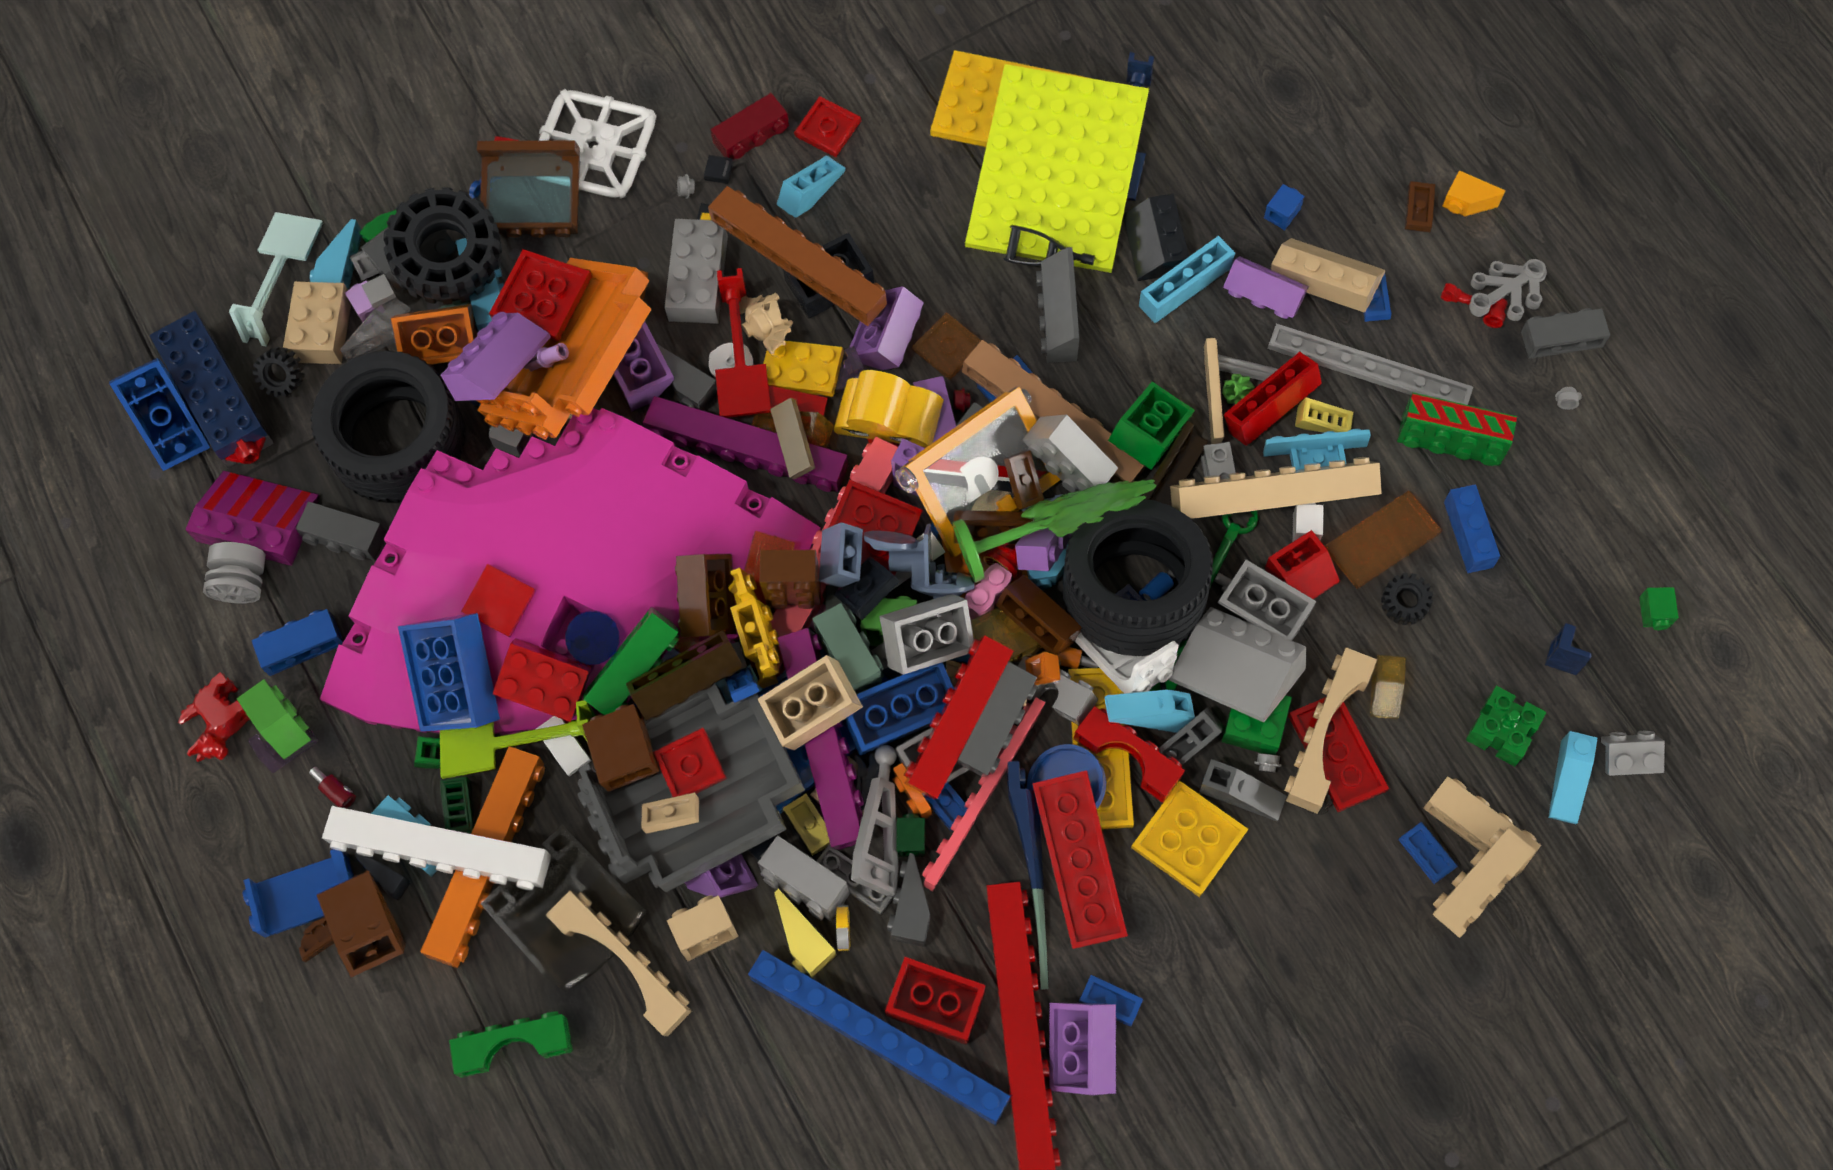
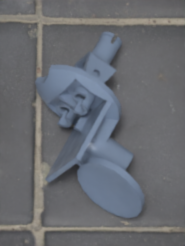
M931 524L926 525L922 540L890 531H867L864 533V540L870 543L874 549L889 551L890 572H912L910 586L920 593L933 596L934 599L952 594L960 597L963 593L975 588V582L971 576L960 572H945V564L936 565V562H932Z

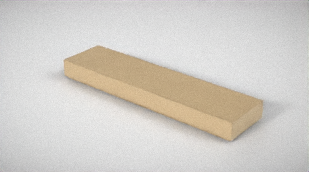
M1206 338L1204 357L1211 444L1222 443L1224 438L1217 340L1215 338Z

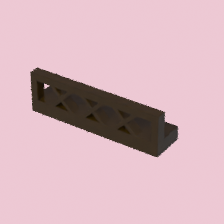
M1187 421L1152 478L1157 486L1154 490L1142 495L1146 497L1145 500H1154L1172 505L1170 486L1179 485V480L1189 477L1204 452L1203 446L1208 444L1207 440L1192 433L1193 423Z

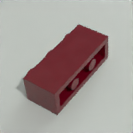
M769 93L710 130L713 143L722 155L735 160L743 157L746 152L754 147L763 145L772 136L784 132L789 127V120L786 110L774 95Z

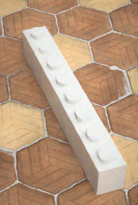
M335 806L331 807L322 836L325 841L330 843V848L346 852L347 848L356 849L357 854L367 857H373V853L383 855V859L399 863L400 859L410 861V865L420 868H426L427 864L437 866L436 870L452 874L453 870L463 871V876L473 879H479L480 875L490 877L489 881L506 885L507 881L516 882L517 887L526 890H533L534 886L543 888L551 855L545 849Z

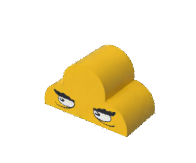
M864 370L860 372L858 378H851L846 382L834 431L840 435L873 440L875 437H878L886 442L901 443L902 439H905L921 447H928L933 443L944 399L930 390L912 386L904 379L893 374L876 370Z

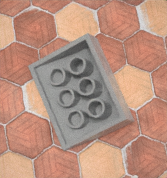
M1210 607L1191 633L1172 670L1173 674L1169 681L1265 722L1305 671L1306 646Z

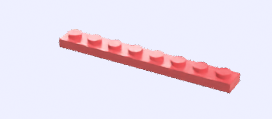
M1036 697L1032 704L1027 702L1026 706H1024L1023 710H1025L1021 723L1018 727L1016 725L1012 726L1009 733L1013 737L1007 748H1001L997 758L1001 759L997 769L993 774L989 772L987 776L980 778L978 784L982 785L977 794L972 792L964 805L968 810L963 817L958 815L950 828L954 832L949 840L944 838L936 853L940 855L935 864L930 861L922 874L925 877L923 884L925 888L933 892L1006 772L1008 762L1014 759L1043 711L1046 702Z

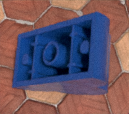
M159 358L109 381L110 386L163 471L210 448L204 432L171 373L167 371Z

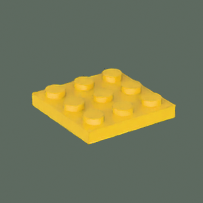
M1179 781L1132 844L1131 848L1200 897L1247 833L1248 828Z

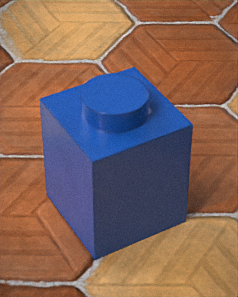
M1283 184L1268 203L1264 219L1286 230L1301 210L1304 196L1298 190Z

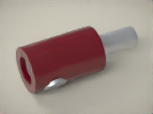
M313 767L310 770L309 774L320 783L318 790L337 807L348 809L354 803L356 795L333 774L326 776L317 767Z

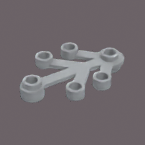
M1531 259L1523 266L1504 264L1500 261L1492 262L1489 268V275L1481 272L1475 273L1471 280V286L1477 290L1484 289L1486 285L1498 286L1499 288L1488 295L1483 293L1474 294L1469 304L1471 313L1477 317L1484 316L1489 312L1491 305L1510 294L1511 305L1507 311V317L1513 321L1520 320L1524 313L1521 286L1527 282L1529 283V294L1526 297L1525 305L1529 309H1538L1542 302L1539 282L1546 278V265L1538 259ZM1504 273L1518 275L1515 278L1503 277Z

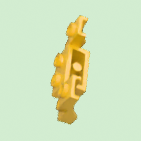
M741 568L730 571L734 580L728 588L734 594L737 605L730 607L744 655L755 663L759 676L757 683L764 689L778 683L776 674L779 673L777 664L780 662L777 638L779 635L772 628L770 621L773 620V615L769 606L756 599L754 589L757 586L753 576Z

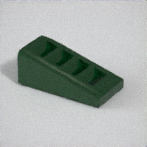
M467 777L440 780L445 829L471 834L474 828L471 781ZM462 789L460 792L450 793V790ZM464 799V803L451 804V800ZM465 810V814L452 816L454 811ZM466 821L467 823L464 826H452L454 822Z

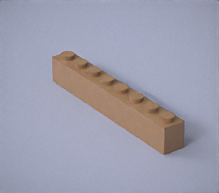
M981 340L963 362L962 373L997 398L1005 392H1012L1017 387H1020L1036 420L1044 416L1067 414L1118 467L1110 478L1111 482H1134L1145 470V465L1140 464L1136 459L1108 441L1111 433L1104 429L1100 421L1095 418H1089L1078 405L1070 404L1063 399L1056 389H1049L1037 375L1026 372L1016 360L1008 359L1001 354L999 348L994 344H988ZM1012 407V409L1018 413L1016 407Z

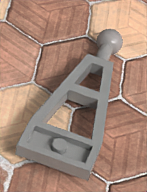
M882 745L875 752V760L879 764L878 778H873L871 781L853 853L851 873L852 881L886 896L896 895L898 878L895 784L889 781L890 766L896 761L897 754L890 745ZM881 796H882V813L878 811L879 804H880V800H881ZM875 824L883 828L884 861L868 854Z

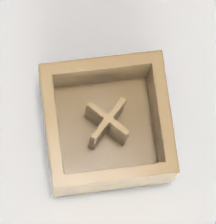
M713 895L704 897L697 902V906L689 910L682 908L671 915L672 918L667 920L678 947L687 961L739 937L719 895L713 897Z

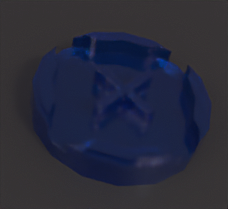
M597 610L585 611L576 615L569 623L565 633L566 646L570 654L577 661L587 665L601 664L616 653L620 643L619 629L609 615Z

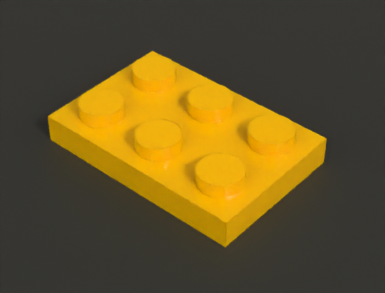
M785 341L786 344L779 346L774 351V354H770L768 350L766 351L763 364H766L768 385L813 395L834 397L844 355L843 347Z

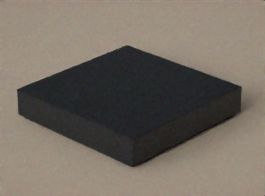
M869 556L861 565L860 580L844 587H839L833 595L863 620L900 581L872 556Z

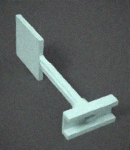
M275 212L258 248L259 253L274 255L275 257L252 307L232 304L229 310L242 342L248 343L249 338L252 337L258 338L261 346H267L270 338L261 319L263 316L262 311L286 259L307 260L322 227V220Z

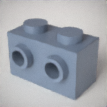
M841 522L822 530L820 582L841 588L860 580L863 529Z

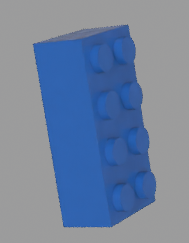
M943 662L901 675L856 694L863 707L845 718L844 721L859 756L929 727L936 712L941 713L946 705L942 700L949 687L954 689Z

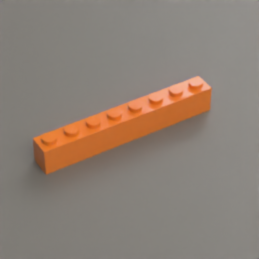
M510 746L508 747L473 828L472 835L506 842L512 841L515 832H519L523 825L524 817L522 815L525 808L529 807L534 799L533 789L536 782L541 781L545 772L544 763L539 756ZM455 870L421 949L423 955L458 968L460 962L465 961L469 952V946H467L471 936H475L480 926V920L478 919L482 910L488 907L491 900L490 891L494 882L489 881L490 877L480 875L479 879H473L463 876V871Z

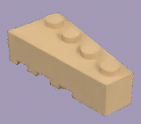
M1507 828L1505 832L1499 829L1489 840L1493 844L1486 853L1480 850L1470 861L1474 867L1467 874L1462 871L1451 883L1455 886L1449 895L1443 892L1432 904L1436 907L1432 915L1459 938L1466 932V928L1470 923L1472 924L1480 916L1486 905L1500 893L1505 884L1514 877L1536 851L1510 828Z

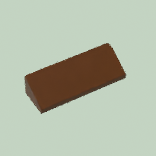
M956 510L954 512V521L959 519L965 521L973 541H980L1032 522L1033 519L1021 517L1024 511ZM954 532V543H958ZM1020 538L1010 541L1008 544H1017Z

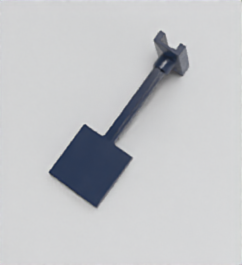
M1130 52L1126 82L1132 86L1150 87L1154 56H1149L1148 62L1134 60L1135 53ZM1136 152L1127 196L1128 200H1136L1146 156L1145 153Z

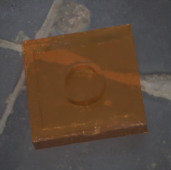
M946 312L912 346V349L946 378L951 380L963 368V362L981 340Z

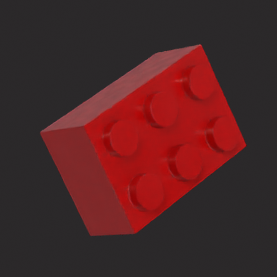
M515 638L510 643L492 694L571 722L576 714V702L581 700L593 666Z
M904 957L885 1013L887 1017L967 1045L986 992V985Z

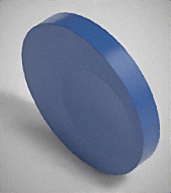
M1063 744L1048 749L1037 758L1028 775L1027 789L1034 791L1032 783L1087 770L1096 808L1098 809L1106 791V775L1100 761L1088 750L1077 745Z

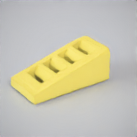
M1305 398L1298 405L1295 427L1323 433L1327 431H1334L1336 433L1347 432L1351 430L1353 412ZM1318 414H1321L1320 420L1317 419ZM1328 416H1332L1331 423L1328 422ZM1339 417L1342 418L1341 426L1337 425Z

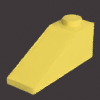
M778 889L774 893L790 952L794 958L791 964L796 970L803 974L807 973L813 978L836 956V952Z

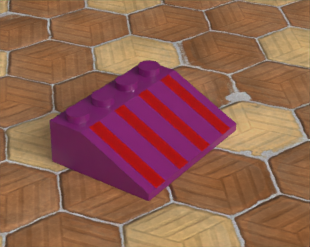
M223 471L196 504L185 530L196 542L208 545L221 542L248 544L263 550L266 554V560L292 566L302 543V536L298 533L296 527L308 501L317 504L320 496L295 488Z

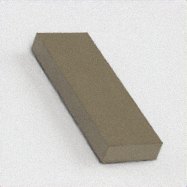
M789 398L770 410L789 477L796 479L815 469L797 402L795 399Z

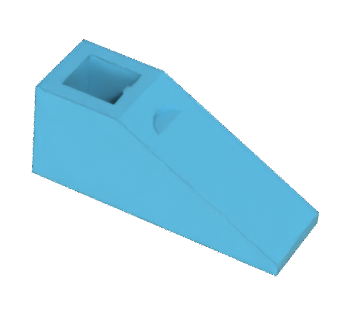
M1158 690L1106 695L1104 697L1109 722L1177 733L1195 718L1190 693Z

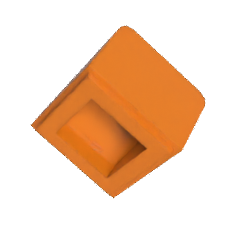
M1042 652L1025 660L1026 671L1037 677L1034 685L1053 683L1061 679L1057 655Z

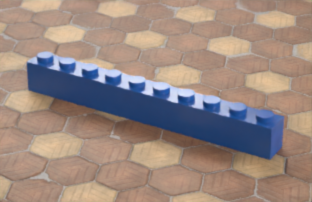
M762 950L748 973L753 982L993 1125H997L1010 1101L1008 1094Z

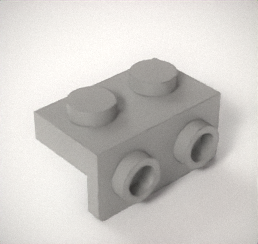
M1638 731L1637 735L1612 732L1610 736L1601 737V743L1605 745V773L1607 775L1664 773L1665 741L1657 736L1655 732Z

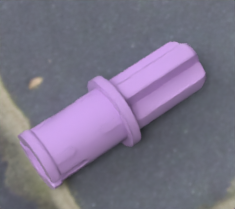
M558 343L550 348H540L524 368L530 371L541 367L549 368L554 362L566 359L569 355V350L563 343Z

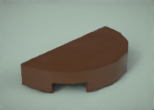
M325 918L312 922L304 930L301 947H299L302 961L306 963L334 944Z

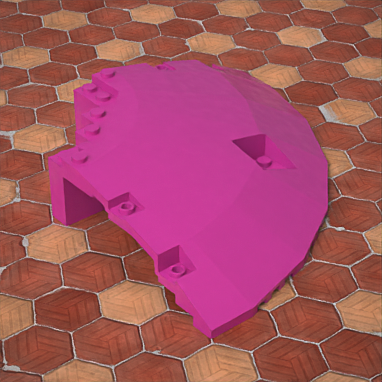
M593 408L589 415L580 414L579 417L573 415L555 446L532 436L519 458L496 448L483 470L437 450L427 468L420 469L409 487L384 538L386 545L375 564L369 570L349 614L354 625L343 644L338 645L320 700L368 724L389 725L392 728H408L420 732L398 626L465 615L461 610L487 564L536 589L511 637L480 622L493 688H495L510 643L517 638L593 666L584 689L585 691L651 606L678 628L677 635L679 640L670 651L665 649L660 655L662 656L660 664L711 637H681L678 626L679 603L677 601L678 583L675 573L676 556L732 554L733 570L741 568L753 576L757 586L754 589L756 599L767 605L760 585V550H811L814 545L812 544L816 532L821 530V527L773 497L768 498L749 490L747 481L700 456L675 447L672 441L603 408L600 411ZM680 459L685 461L682 465H676V462ZM753 502L759 503V506L757 508H751L750 504ZM390 557H395L394 562L387 563ZM737 629L736 634H726L728 638L736 641L740 639ZM357 637H363L360 643H355ZM580 638H588L590 640V644L586 649L580 650L576 648V642ZM583 692V694H582V697H581V700H580V701H583L584 692ZM629 694V696L627 697V703L635 704L634 700ZM495 695L500 720L494 721V734L509 735L535 730L553 717L552 715ZM591 706L596 716L603 715L601 712H599L597 709ZM576 711V714H575V716H574V718H573L572 720H576V719H577V711ZM437 730V731H424V732H423V733L433 732V733H439V734H440V730Z

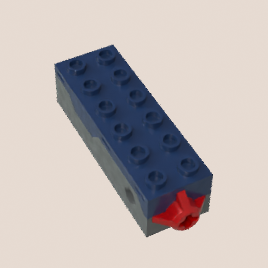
M196 311L150 334V338L211 447L229 469L238 463L251 464L257 461L261 450L274 444L210 330Z

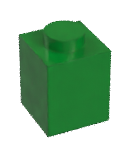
M1674 587L1646 588L1640 595L1643 627L1665 630L1670 628L1679 618Z

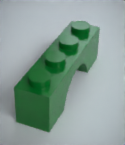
M557 1011L542 1014V1019L531 1021L530 1018L515 1020L512 1026L491 1025L485 1028L486 1032L477 1034L474 1031L461 1032L457 1034V1038L449 1040L454 1074L462 1078L488 1072L495 1054L502 1047L513 1042L532 1044L539 1055L544 1058L573 1052L568 1020L563 1014H558Z

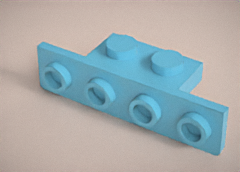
M1351 429L1347 432L1336 433L1334 431H1327L1316 435L1299 434L1295 437L1275 436L1266 440L1263 454L1264 457L1290 454L1291 464L1295 466L1296 470L1304 469L1305 464L1320 463V467L1329 466V461L1345 460V464H1347L1344 449L1367 447L1371 434L1370 430Z

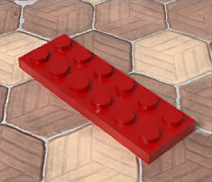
M1088 771L1032 783L1072 949L1127 937L1128 933Z

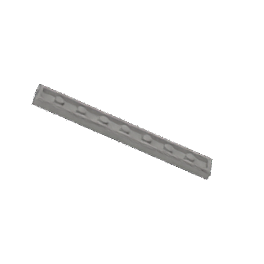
M1277 323L1268 345V349L1294 357L1298 352H1302L1318 363L1319 366L1409 395L1413 392L1468 405L1473 386Z

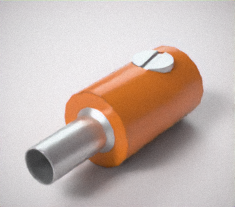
M1068 647L1057 655L1059 665L1073 669H1078L1079 665L1091 668L1098 667L1091 658L1082 656V650Z

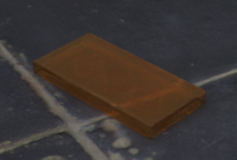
M1409 490L1328 543L1325 548L1355 588L1358 589L1441 534L1442 529Z

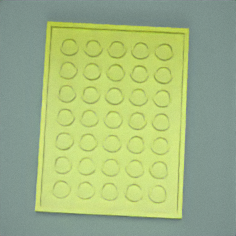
M1005 64L965 247L1006 254L1011 233L1010 225H1017L1045 233L1063 244L1066 248L1072 247L1075 253L1095 255L1093 265L1073 260L1075 267L1112 273L1149 88ZM1021 230L1016 256L1044 260L1046 259L1049 240Z

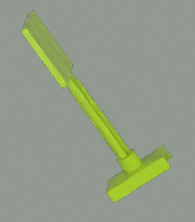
M583 700L576 702L577 719L567 724L494 737V722L477 728L440 730L441 778L446 779L496 769L495 751L497 749L569 735L572 737L583 735L586 739L582 724L589 722L596 715L589 703Z

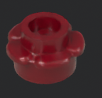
M962 387L961 390H954L953 409L961 410L964 413L965 408H970V393L965 392V388Z

